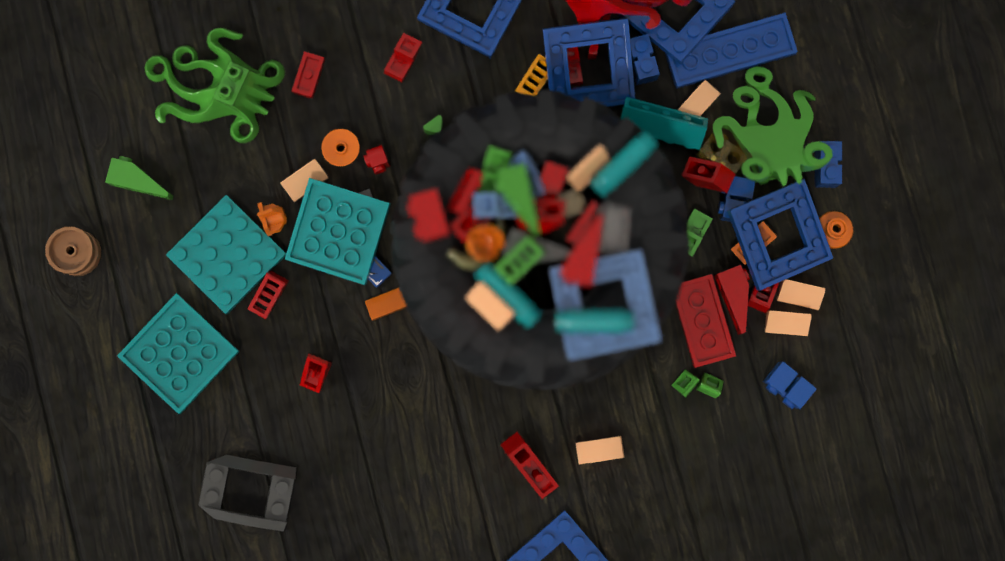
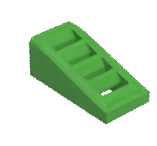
M529 235L495 269L511 285L546 251ZM527 244L537 253L535 256L525 247ZM520 250L530 259L528 263L518 253ZM513 257L523 266L521 269L511 260ZM506 263L516 272L514 276L504 267Z

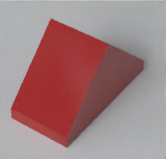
M308 354L300 386L320 393L332 362Z

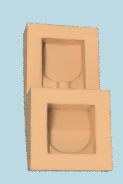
M704 80L678 110L701 116L721 93Z
M621 436L576 443L579 464L625 457Z

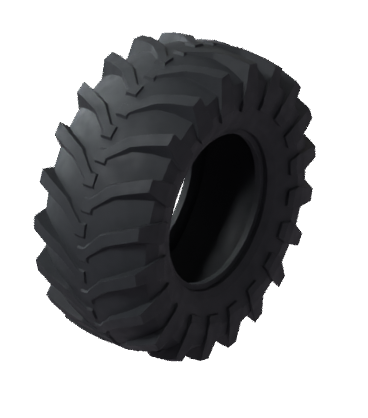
M539 90V96L514 92L494 98L495 104L490 103L470 107L454 118L455 124H451L431 136L423 146L422 152L424 154L419 156L406 172L401 184L402 195L398 197L392 216L393 241L391 246L393 269L405 305L420 327V330L439 351L455 364L476 376L505 386L540 390L566 388L583 382H589L615 370L625 361H629L646 345L568 360L563 331L561 330L560 333L556 330L558 309L540 311L541 316L529 328L524 327L525 324L518 322L513 316L500 329L495 328L466 299L469 293L480 283V279L475 277L476 271L459 267L455 264L454 260L447 257L451 248L460 254L468 255L467 242L462 241L449 228L450 236L424 244L421 238L416 239L413 226L417 225L415 216L410 217L407 203H411L409 196L436 189L446 225L448 226L460 216L447 209L451 199L468 169H475L481 172L489 145L510 151L512 153L510 160L520 152L526 151L535 165L540 178L546 162L567 168L568 172L564 183L570 185L567 182V176L599 145H602L611 161L635 137H640V133L643 130L626 117L621 120L603 103L584 97L583 101H579L560 91ZM653 149L652 154L613 191L607 193L608 196L602 197L591 186V181L579 192L590 202H595L597 204L596 210L599 215L603 216L608 243L607 257L641 250L659 330L674 308L681 291L682 281L689 261L690 241L687 234L688 210L681 190L677 189L671 165L659 149ZM472 195V197H471V199H470V200H471L470 206L474 204L473 195ZM623 278L598 283L594 289L580 299L582 309H623L629 312Z

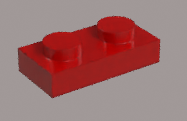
M304 51L292 93L313 99L325 62L324 57Z
M468 169L447 209L459 215L467 211L470 207V199L473 193L482 184L481 178L484 174L475 169Z

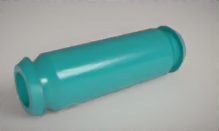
M647 132L640 133V137H635L596 174V178L591 180V186L602 197L608 196V192L613 191L652 154L653 149L656 150V141Z
M487 262L475 274L476 279L479 278L480 282H484L514 311L513 317L518 322L524 323V327L529 328L541 316V312L536 310V306L513 283L510 285L495 267L491 265V262Z
M560 309L557 311L556 330L560 333L561 330L567 333H624L625 331L630 333L634 331V312L631 310L626 312L623 309H567L561 312Z

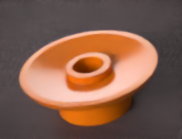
M333 130L323 139L322 154L332 165H349L359 154V141L349 130ZM339 146H345L344 151H338Z
M829 211L819 218L830 248H841L849 243L853 236V225L848 216L839 211ZM833 226L838 227V233L833 231Z

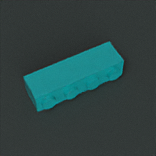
M626 97L620 116L621 120L625 117L631 120L652 138L663 140L669 144L683 145L688 149L700 150L708 125V118Z

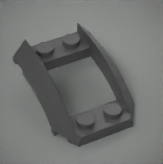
M228 454L217 459L215 458L206 464L198 505L214 519L284 531L287 524L286 519L293 483L296 477V467ZM229 467L272 475L264 517L220 509Z

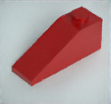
M598 215L568 256L567 263H562L560 277H564L563 283L592 287L603 222L602 215Z
M739 265L714 276L738 335L746 332L748 280H750L747 270L745 268L742 269V266Z
M518 432L500 444L541 499L559 487Z

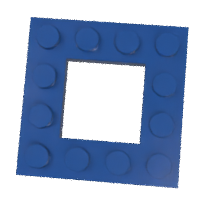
M426 0L417 16V20L491 58L522 0H497L483 28L448 11L447 8L451 0Z
M697 0L703 5L702 8L679 33L662 20L657 27L648 29L646 23L650 20L649 16L618 15L622 18H628L629 24L643 35L649 34L650 41L681 64L732 8L735 0Z
M628 18L542 28L550 91H560L579 101H583L584 97H587L606 106L623 105L626 97L635 99ZM608 43L612 83L571 88L567 48Z
M802 179L800 184L793 182L727 210L756 290L765 289L833 259L805 179ZM790 208L804 247L771 261L757 222Z
M564 510L506 561H541L561 542L565 543L579 561L608 560Z

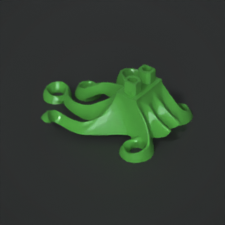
M226 28L213 29L207 35L208 47L218 55L216 60H198L197 52L190 46H179L173 53V64L181 71H189L196 68H204L210 71L214 78L213 83L208 88L195 90L180 84L172 73L169 60L163 56L155 55L146 61L145 73L150 80L160 82L166 79L170 88L179 96L190 102L200 104V110L193 111L172 102L161 103L155 111V117L160 123H165L167 114L175 115L190 123H200L224 116L236 115V119L231 124L230 134L239 143L250 142L257 136L259 126L255 113L268 114L269 111L261 106L260 102L274 100L275 97L266 90L267 88L279 85L285 74L283 65L278 61H266L259 70H255L220 45L218 39L221 37L233 40L242 38L241 33L233 32ZM184 53L192 55L190 63H181L180 59ZM158 63L163 64L164 72L159 75L154 74V65ZM273 67L277 70V74L274 77H266L265 71ZM242 124L250 126V132L246 136H242L239 133V127Z
M764 67L750 68L745 74L748 86L739 87L733 92V100L737 106L749 109L747 125L742 127L730 116L717 118L713 123V134L717 146L722 148L724 144L722 129L730 130L748 158L742 165L745 177L751 181L758 182L759 185L768 184L769 180L778 179L785 186L788 177L791 175L800 184L802 183L801 172L820 169L826 166L833 156L832 149L823 142H812L803 148L813 122V111L807 100L815 101L816 99L809 92L803 90L795 91L793 97L800 109L801 118L794 119L792 111L784 98L777 92L769 89L773 78L772 73ZM762 76L765 78V81L759 83L753 77ZM760 95L771 99L778 107L779 116L774 125L763 126L756 120L760 106ZM741 96H748L752 99V102H743ZM821 150L825 153V157L823 159H815L812 154L815 151Z

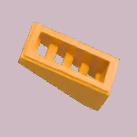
M538 54L515 92L527 95L539 94V90H542L548 81L547 72L538 66L540 63L546 67V58ZM534 70L544 77L541 79L533 74ZM531 78L535 82L539 83V85L536 86L528 81V79ZM524 85L534 90V93L532 94L524 89Z

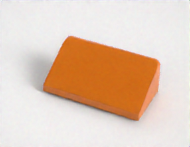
M399 288L365 301L372 321L406 308Z

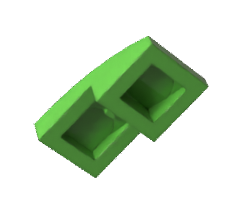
M489 145L481 169V173L484 175L481 178L482 184L477 190L478 193L500 194L497 192L495 179H499L498 169L508 167L512 155L510 151Z
M695 208L688 218L687 233L690 241L689 255L692 257L713 220L712 217Z

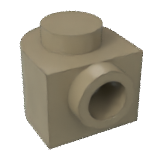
M572 190L561 194L557 199L566 200L564 218L582 214V207H585V203L581 193L576 194V191Z

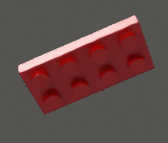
M710 274L682 282L681 291L675 305L694 368L735 357L736 353L713 275Z

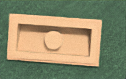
M599 145L567 176V182L577 192L581 191L610 162V158L602 145Z
M313 159L280 184L292 200L296 202L304 196L309 178L324 182L329 177L316 159Z
M785 279L780 283L777 301L819 310L826 289Z
M480 282L466 297L467 301L497 329H500L515 314L484 282Z
M767 311L765 333L808 336L812 314Z

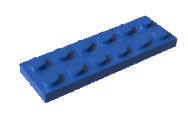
M786 13L706 35L681 64L667 53L665 54L677 89L797 54L798 51Z

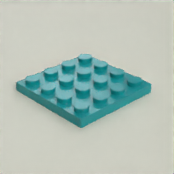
M309 178L285 260L366 285L391 203Z
M225 195L166 256L225 314H228L265 277L266 273L271 271L286 256V253L231 198Z
M176 293L117 357L172 409L181 414L240 351L186 300Z

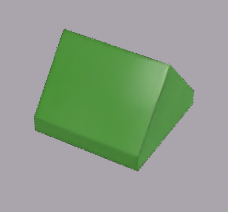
M441 115L436 116L423 126L426 134L434 135L442 130L443 120Z
M685 369L672 386L686 398L700 380Z
M704 372L696 390L716 399L721 394L724 381Z

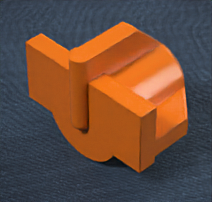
M262 202L257 203L259 208L257 215L263 224L267 236L280 232L287 223L284 209L273 203L263 206Z

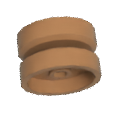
M63 227L56 230L49 237L45 255L49 264L55 270L72 276H83L92 272L98 266L101 258V247L98 240L91 233L75 227Z

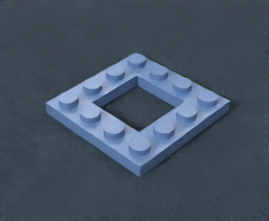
M641 250L596 259L592 283L593 285L623 278L629 310L634 312V331L630 333L629 331L624 333H567L562 330L568 360L661 341ZM561 266L550 268L558 310L561 309V312H564L567 309H582L578 287L583 286L563 283L564 277H560Z

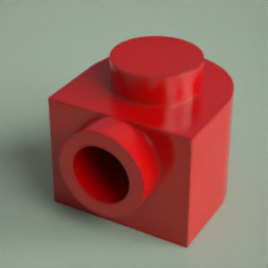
M382 145L366 150L367 155L363 157L367 167H371L374 174H380L386 171L387 167H390Z

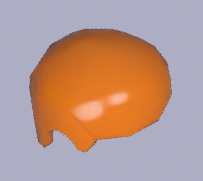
M491 225L475 228L467 240L469 254L476 260L484 262L497 257L498 252L505 243L503 233L497 227Z

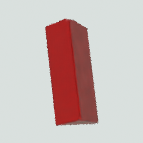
M473 204L447 227L462 241L467 242L470 233L475 228L486 225L493 218L474 217Z

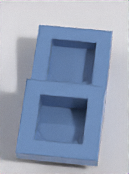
M522 151L509 161L508 167L525 163L532 198L538 199L545 194L544 186L531 158L526 151Z
M473 194L474 217L517 218V214L504 201L503 194Z

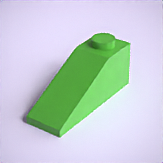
M119 156V159L111 158L105 181L107 184L170 200L173 199L172 194L140 167L132 163V159Z
M525 163L498 169L499 179H495L497 192L503 193L504 201L535 235L540 234Z

